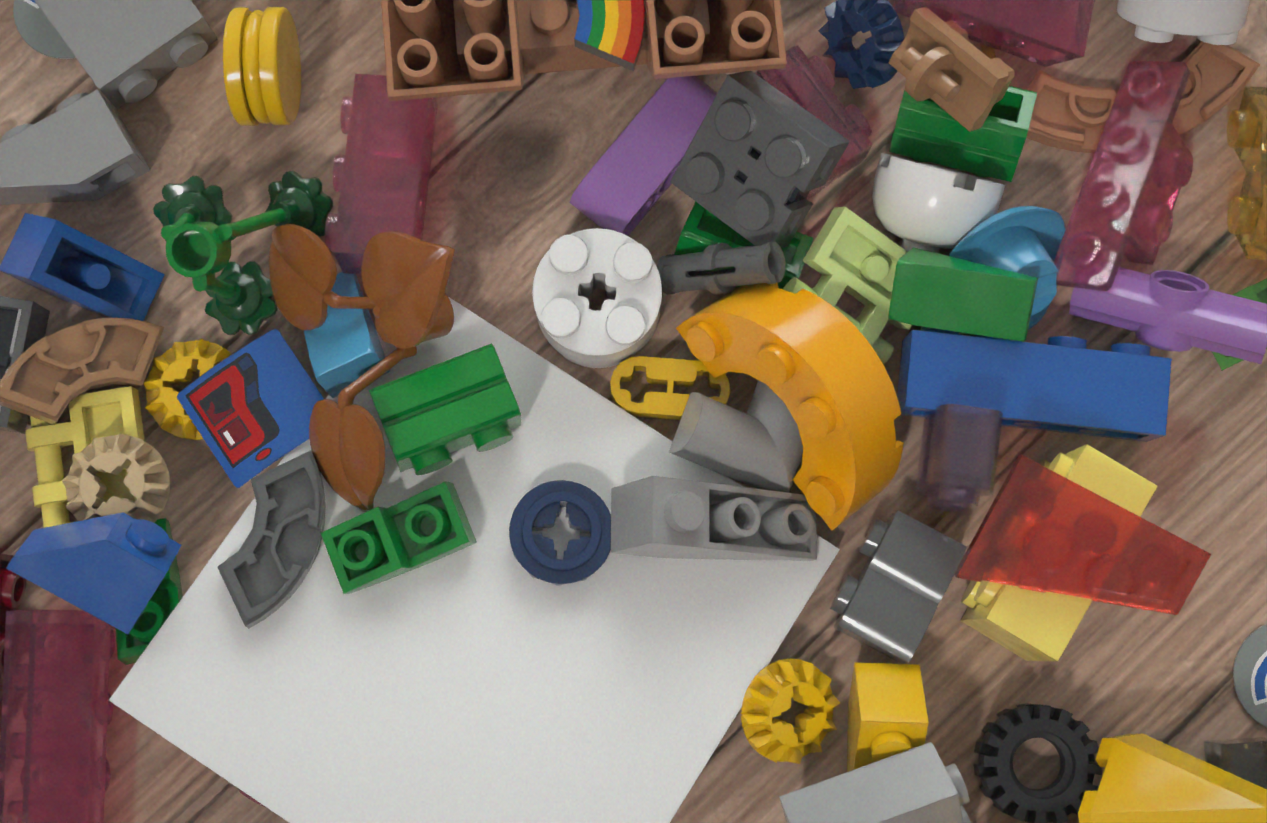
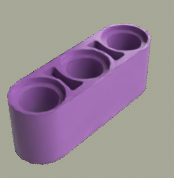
M697 76L667 78L583 178L574 191L570 204L602 229L614 230L628 236L672 184L670 183L671 178L718 93Z

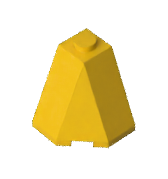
M1131 733L1102 738L1096 761L1100 767H1105L1098 791H1085L1078 811L1079 823H1267V789L1148 735Z

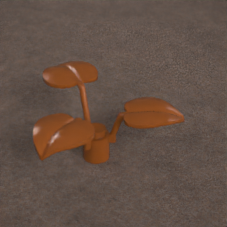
M294 224L277 226L272 231L273 241L269 252V274L276 304L287 321L301 330H313L324 324L328 305L337 309H373L375 326L379 336L386 343L396 346V350L345 387L338 395V403L331 399L317 401L313 407L309 424L311 451L319 471L326 482L339 496L361 510L374 509V497L384 476L385 444L382 432L373 416L364 407L353 404V401L358 393L401 360L415 356L417 354L416 346L420 343L440 338L450 333L454 323V312L445 290L455 250L449 246L420 240L403 232L387 231L378 233L367 243L362 260V284L368 297L340 296L331 291L336 281L337 267L335 259L326 244L315 233L304 227Z

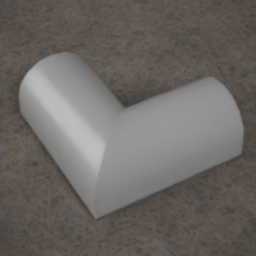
M758 380L747 413L697 392L690 393L669 453L756 489L790 493L794 482L793 478L797 474L802 460L803 445L797 423L785 403L766 384Z

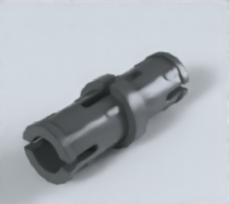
M776 242L732 248L727 243H717L707 246L704 252L662 256L657 263V269L661 279L662 291L667 295L706 289L712 294H728L735 290L736 286L760 283L776 284L782 281L785 274V257L780 245ZM731 266H734V267H735V268H727V269H723V270L706 271V270H711V269H714V268L731 267Z

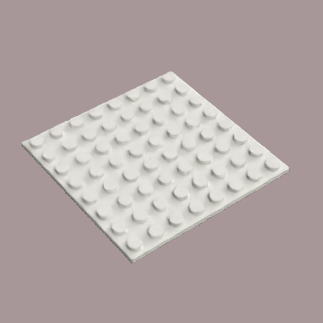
M448 297L454 312V323L450 333L446 336L420 343L416 346L417 354L415 356L401 360L390 369L391 372L380 376L356 395L353 404L360 405L369 411L382 432L385 444L384 476L374 497V508L378 506L388 508L445 481L453 483L477 543L389 580L350 594H343L322 539L310 571L294 594L277 611L248 629L245 627L217 567L239 551L251 532L257 504L254 498L109 699L110 702L289 823H670L740 711L749 684L763 668L768 666L840 549L816 534L817 560L674 559L617 554L610 551L605 563L585 581L557 586L532 578L514 557L509 538V526L513 511L518 502L530 490L543 483L566 480L582 484L601 497L608 507L610 514L611 488L650 476L743 486L727 476L669 453L673 441ZM377 332L386 357L396 350V346L383 341ZM492 343L521 413V426L511 430L514 436L513 439L499 447L483 452H478L475 444L452 452L450 455L453 461L432 473L416 475L413 468L400 472L369 390ZM330 395L327 396L326 399H331L338 403V396L332 398ZM308 439L287 453L278 466L311 451L310 440ZM321 474L326 502L324 531L369 511L361 510L344 500L331 488ZM560 507L559 517H556L554 527L543 528V531H532V533L542 534L543 537L553 539L554 550H557V559L563 560V553L567 550L569 540L580 539V536L590 537V534H582L580 530H574L569 527V518L565 517L566 507Z

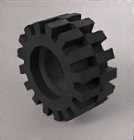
M1019 704L1016 705L1017 708L1004 709L996 715L999 718L993 723H986L981 730L985 733L982 742L976 741L974 752L979 754L978 764H973L974 773L981 778L982 785L979 787L982 793L994 802V807L1019 821L1028 823L1068 822L1067 815L1071 813L1078 814L1085 791H1098V786L1093 785L1095 774L1102 775V767L1095 762L1094 753H1098V743L1096 740L1089 739L1086 734L1090 729L1082 721L1073 719L1072 713L1049 705ZM1032 738H1043L1049 741L1056 748L1060 757V771L1057 778L1052 784L1042 789H1029L1017 779L1013 769V758L1016 750L1023 742Z

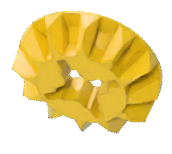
M200 338L195 341L174 342L172 348L161 356L153 358V367L148 378L143 382L147 399L145 408L163 430L182 439H203L177 399L179 392L171 388L172 384L179 385L180 382H190L193 372H196L197 369L200 371L199 376H202L232 355V353L218 344Z
M795 658L778 660L763 668L749 684L741 708L743 731L753 749L763 757L776 763L791 762L800 764L802 757L809 753L822 752L820 743L826 734L837 730L832 717L834 707L839 705L840 702L832 694L830 687L832 679L821 672L814 664ZM792 697L794 701L808 705V709H804V713L795 716V727L786 721L773 718L780 716L782 712L791 708Z

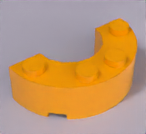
M778 283L743 285L713 302L676 327V330L687 342L691 353L703 363L714 378L727 372L748 374L766 384L785 403L797 423L803 445L802 466L793 478V481L805 495L809 506L822 517L832 531L881 493L892 481L899 468L904 444L899 440L896 441L894 419L901 415V410L895 389L883 363L867 339L847 317L830 303L804 288L794 294L778 288Z

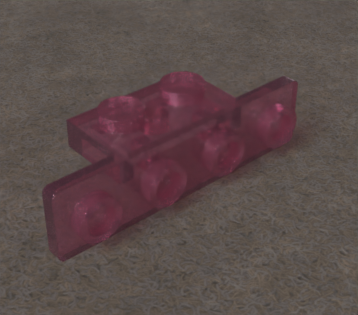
M1132 61L1128 64L1054 260V264L1059 270L1056 285L1108 291L1113 286L1124 255L1131 263L1154 264L1161 243L1165 242L1170 236L1173 226V209L1181 187H1185L1188 184L1193 171V155L1172 124L1191 74L1186 63Z

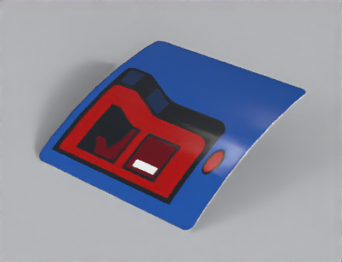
M272 329L230 355L177 395V399L236 488L242 487L264 469L309 439V424L313 407L317 401L324 399L277 329Z

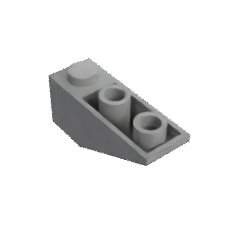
M98 89L90 94L80 93L62 101L57 106L56 112L35 124H23L14 127L1 137L0 205L96 201L150 171V168L116 108Z
M650 476L611 488V553L674 559L817 560L816 512L809 506L803 494Z

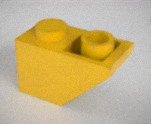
M854 662L848 702L847 772L925 744L929 721L920 664Z

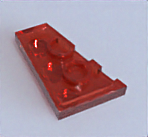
M1019 454L954 575L956 578L979 582L983 580L1018 586L1020 589L1043 593L1047 591L1088 598L1096 602L1178 615L1209 560L1211 553Z

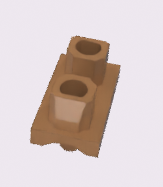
M927 7L915 9L909 19L910 27L902 44L892 54L889 64L907 78L905 91L917 102L930 98L969 132L981 128L993 105L1004 97L1014 78V70L1000 58L990 59L969 42L968 32L953 20L944 22Z

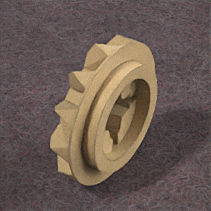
M120 433L118 435L93 438L91 444L81 452L72 455L73 463L68 475L62 482L66 488L68 501L66 508L78 521L121 512L136 520L144 519L153 523L159 518L169 498L170 476L164 459L149 443ZM124 468L127 469L128 474L125 476L123 483L130 489L129 493L137 498L136 501L112 496L106 503L103 502L104 499L102 497L105 495L107 488L100 482L101 478L96 473L101 471L118 475Z

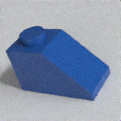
M28 213L24 214L0 265L1 272L102 317L127 318L144 321L165 275L56 219Z
M121 512L35 529L13 556L6 569L118 630L129 634L169 570L182 545L170 539L168 534L157 524L144 519L136 520Z

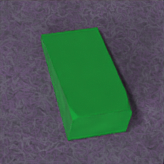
M913 247L899 258L897 262L888 318L915 326L1024 342L1027 338L1038 278Z

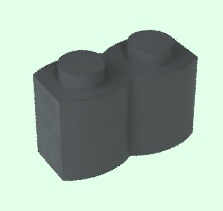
M898 510L890 516L887 523L876 518L859 550L860 553L869 557L858 580L847 575L831 604L830 609L840 614L833 628L901 664L909 663L935 614L939 602L960 565L967 546Z

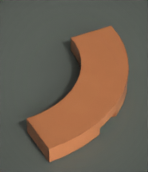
M1199 41L1191 54L1177 66L1153 78L1148 83L1132 88L1112 90V88L1082 86L1055 78L1039 70L1026 89L1037 92L1026 138L1059 149L1093 154L1123 153L1163 144L1190 132L1225 107L1249 82L1260 64L1229 45H1213Z

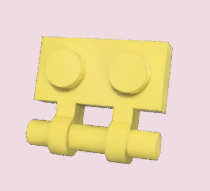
M129 386L79 395L68 403L71 422L58 424L57 421L55 424H51L30 416L31 429L25 431L27 450L35 453L38 485L32 487L34 507L41 508L44 528L70 523L69 510L66 508L68 503L66 488L62 482L64 470L61 448L74 445V453L76 454L91 444L93 438L118 435L120 433L145 441L139 392L136 388ZM124 468L118 475L101 471L96 473L101 478L100 482L107 488L105 495L102 497L104 499L103 502L106 503L112 496L136 501L137 498L129 493L130 489L123 483L125 476L128 474L127 469Z

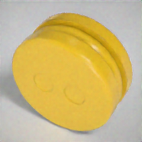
M237 7L232 9L227 17L223 36L224 83L232 116L242 126H258L260 123H272L276 126L291 125L298 115L301 98L300 48L295 22L291 13L285 7H267L264 12L261 10H254L252 12L247 7Z

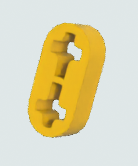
M637 356L629 357L619 363L612 373L610 389L615 405L635 417L681 420L690 395L673 393V386L690 387L694 385L696 376L708 377L709 387L719 389V397L713 396L709 398L727 405L730 395V383L725 373L714 378L699 360ZM633 371L646 372V381L648 383L667 385L666 393L646 392L644 402L636 403L631 401L630 391L620 389L621 382L632 380Z

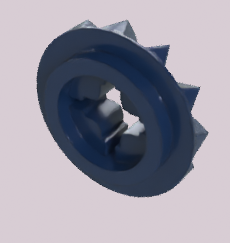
M836 0L824 7L828 22L818 31L828 40L829 48L822 56L834 59L836 62L835 77L848 78L853 89L875 88L890 81L897 73V70L889 64L892 54L904 40L902 24L892 4L888 0ZM860 31L862 33L870 31L872 37L865 39L866 43L862 44L859 48H855L852 44V37Z
M550 481L533 488L518 502L510 520L509 538L514 557L532 578L557 586L585 581L605 563L611 551V514L608 507L593 490L573 481ZM560 507H566L565 517L569 518L568 524L571 529L580 530L582 534H590V537L580 536V539L569 540L567 550L563 553V560L557 559V550H554L553 539L543 537L542 534L532 533V531H543V528L554 527L556 517H559Z

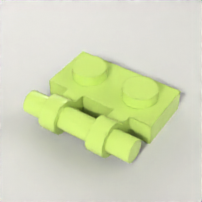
M834 207L803 259L804 263L821 274L815 287L810 288L794 277L785 285L783 290L795 294L804 288L830 303L857 327L875 350L883 364L889 360L894 350L892 344L879 336L886 323L889 322L898 329H910L912 326L888 318L896 265L899 258L906 254L907 251L847 207ZM844 291L865 305L856 319L836 306Z

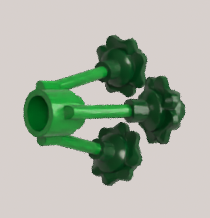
M295 171L285 172L282 176V181H274L268 186L270 203L265 213L231 223L233 215L224 206L223 190L221 187L210 185L205 189L204 180L195 175L191 176L184 183H168L163 187L162 195L165 201L156 203L153 212L163 224L161 236L166 241V257L169 265L177 273L185 277H192L193 287L196 291H206L213 298L206 303L205 312L219 321L223 332L227 335H235L240 329L248 335H255L259 331L262 322L275 315L278 310L276 302L270 299L274 296L270 279L265 277L258 263L250 261L241 267L236 262H229L231 257V241L239 236L272 225L280 226L285 224L304 227L315 233L318 237L329 234L328 216L333 208V200L322 191V182L319 178H303ZM222 270L221 275L215 277V273Z

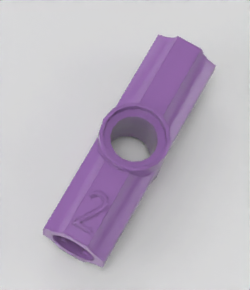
M1084 259L1081 264L1069 304L1070 315L1135 331L1136 337L1141 342L1158 349L1182 352L1190 350L1192 347H1197L1249 362L1262 363L1267 347L1266 303L1210 290L1209 285L1204 280L1184 272L1158 270L1149 275L1089 259Z

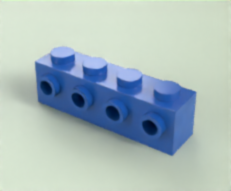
M921 326L920 330H912L902 340L897 398L901 415L1148 442L1166 436L1172 358L1150 356L1151 347L1141 344L1118 343L1111 345V351L1086 349L1087 340L1077 337L1054 336L1048 338L1047 344H1038L989 336L959 335V332Z

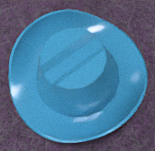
M1037 206L1010 208L994 214L981 222L954 247L949 256L1037 277L1038 282L1028 328L1030 330L1042 319L1057 293L1056 287L1064 266L1067 251L1065 224L1062 216L1051 209Z

